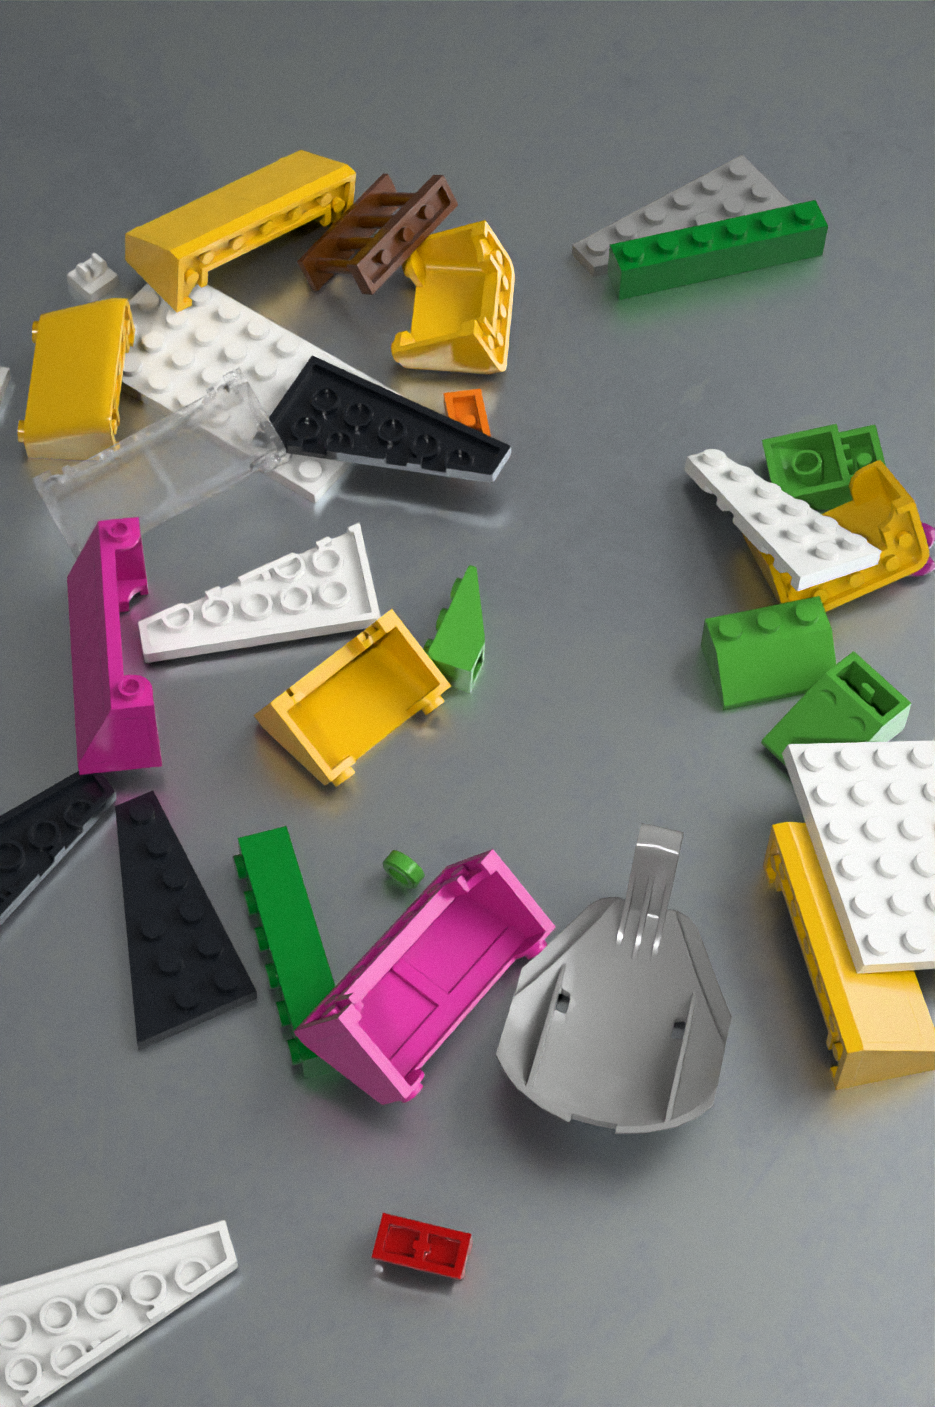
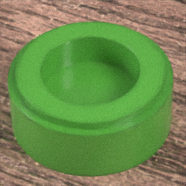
M392 850L383 861V868L387 874L406 888L415 889L425 877L424 871L415 861L397 850Z

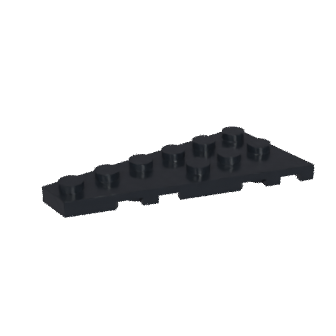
M313 355L253 440L255 449L487 483L495 481L511 456L510 445Z
M79 771L0 816V926L117 800L115 790L102 773L79 775Z
M153 790L115 806L138 1051L257 999V991Z

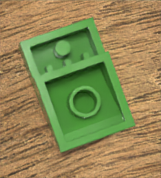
M837 424L762 440L771 483L780 486L783 492L793 498L807 502L813 510H831L852 501L849 483L855 472L878 460H881L886 466L876 425L839 432Z

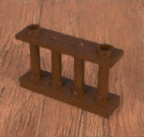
M382 174L304 253L297 263L313 291H318L334 274H351L362 294L373 295L458 206V203L444 175H433L416 193L397 192L389 175ZM399 207H402L395 215H392ZM377 229H380L374 237H370ZM356 251H359L351 260L349 259Z

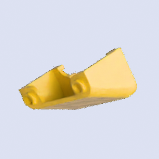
M486 220L430 234L402 264L404 275L412 280L416 286L411 333L408 331L398 332L391 343V352L394 360L407 369L486 375L504 372L507 366L515 283L514 267L508 253Z
M109 298L47 312L40 315L39 321H33L32 341L36 344L25 420H19L17 430L18 442L24 443L28 458L119 462L121 445L120 442L115 441L114 435L117 433V426H120L118 407L125 353H129L130 346L134 345L135 327L128 298Z
M881 460L862 467L851 477L849 488L852 501L821 514L835 519L838 525L851 533L863 536L869 544L881 550L878 565L796 591L791 585L792 577L788 572L779 573L773 566L775 558L771 554L760 552L743 534L750 551L779 604L820 596L825 612L913 574L927 563L929 547L916 503Z
M391 609L253 716L268 734L324 786L332 782L337 787L355 773L351 765L393 730L420 710L425 715H428L445 701L441 694L450 688L451 685Z

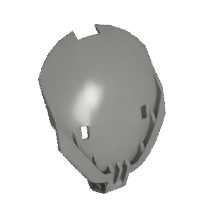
M641 823L625 900L620 897H608L591 903L538 955L521 968L517 988L511 1001L496 1057L504 1073L517 1090L544 1111L570 1123L571 1119L595 1126L616 1129L615 1134H646L679 1127L696 1119L714 1105L732 1016L721 992L698 928L686 915L679 911L668 909L684 832ZM559 994H563L570 999L568 1010L565 1014L555 1009ZM676 1022H685L686 1024L683 1039L671 1038Z

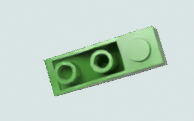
M472 565L468 566L463 579L456 578L450 594L452 602L448 609L442 608L436 622V630L438 632L434 640L427 639L423 648L450 683L451 688L469 694L482 669L485 658V634L477 567Z

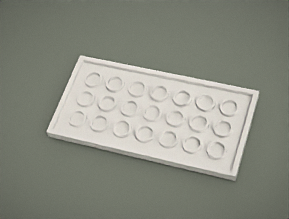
M147 283L129 301L135 327L134 345L130 346L129 353H125L121 390L316 504L352 463L255 449L253 442L310 357L313 355L398 395L401 394L209 285L201 288L197 284L189 294L192 306L177 313Z

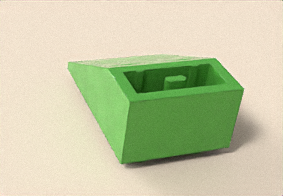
M853 651L821 676L762 739L761 744L785 765L782 752L788 744L888 742L904 730L912 703Z

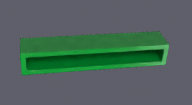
M816 200L610 244L607 275L618 300L822 256L828 224Z
M287 826L238 838L239 854L232 856L238 880L246 879L249 890L243 891L247 913L249 916L256 915L259 927H255L253 930L259 953L267 951L270 960L269 964L264 965L270 990L278 988L281 1001L275 1002L280 1026L281 1028L289 1026L292 1039L286 1040L292 1066L300 1064L304 1079L337 1071L307 1048L294 1033L295 1029L332 991L335 983Z

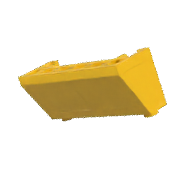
M299 150L125 233V261L178 313L192 306L189 294L197 284L201 288L207 285L208 271L314 219L324 227L327 225L331 227L354 203L356 172L345 163Z
M784 822L773 824L763 868L768 884L775 883L776 891L783 892L828 1030L826 1045L828 1050L832 1049L834 1058L838 1061V1066L830 1067L829 1070L835 1090L935 1070V1027L930 1018L914 970L857 974L806 823Z

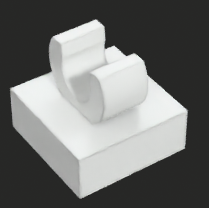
M93 253L91 258L84 263L77 264L74 270L66 274L68 285L90 303L96 302L120 285L118 275L96 253Z

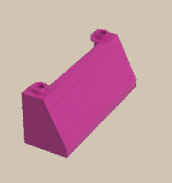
M139 517L101 520L97 522L67 576L79 775L162 766L152 685L143 676L124 675L119 612L130 611L129 602L136 593L140 592V595H148Z
M494 849L448 865L295 1029L294 1033L307 1048L381 1105L397 1101L406 1103L413 1099L423 1088L421 1081L425 1074L421 1070L422 1066L516 959L524 956L527 959H531L547 946L545 939L556 926Z

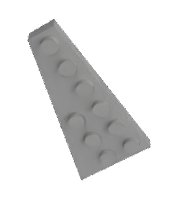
M740 155L572 244V255L593 277L607 274L610 244L793 204L743 155Z

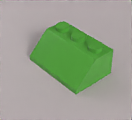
M820 596L707 618L704 621L700 646L723 711L806 694L825 672L836 665L832 628Z

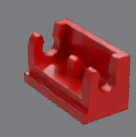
M382 1213L371 1258L461 1280L465 1276L468 1255L471 1253L473 1238L470 1233Z

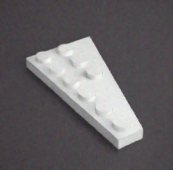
M707 449L702 453L687 456L684 471L704 492L716 495V505L723 512L731 511L734 515L732 522L760 552L771 554L775 558L773 566L779 573L788 572L792 577L791 585L796 591L878 565L881 550L869 544L866 538L851 533L838 525L835 519L823 516L810 508L807 502L795 499L783 492L780 486L767 482L755 475L749 467L735 463L727 458L724 452L717 449Z
M360 522L348 527L347 533L334 539H330L328 536L317 541L316 547L300 554L292 552L239 576L238 582L222 589L216 586L205 591L206 596L194 602L176 604L139 621L144 662H157L368 628L381 616Z
M226 1221L215 1222L0 1286V1407L35 1406L237 1269L238 1263Z

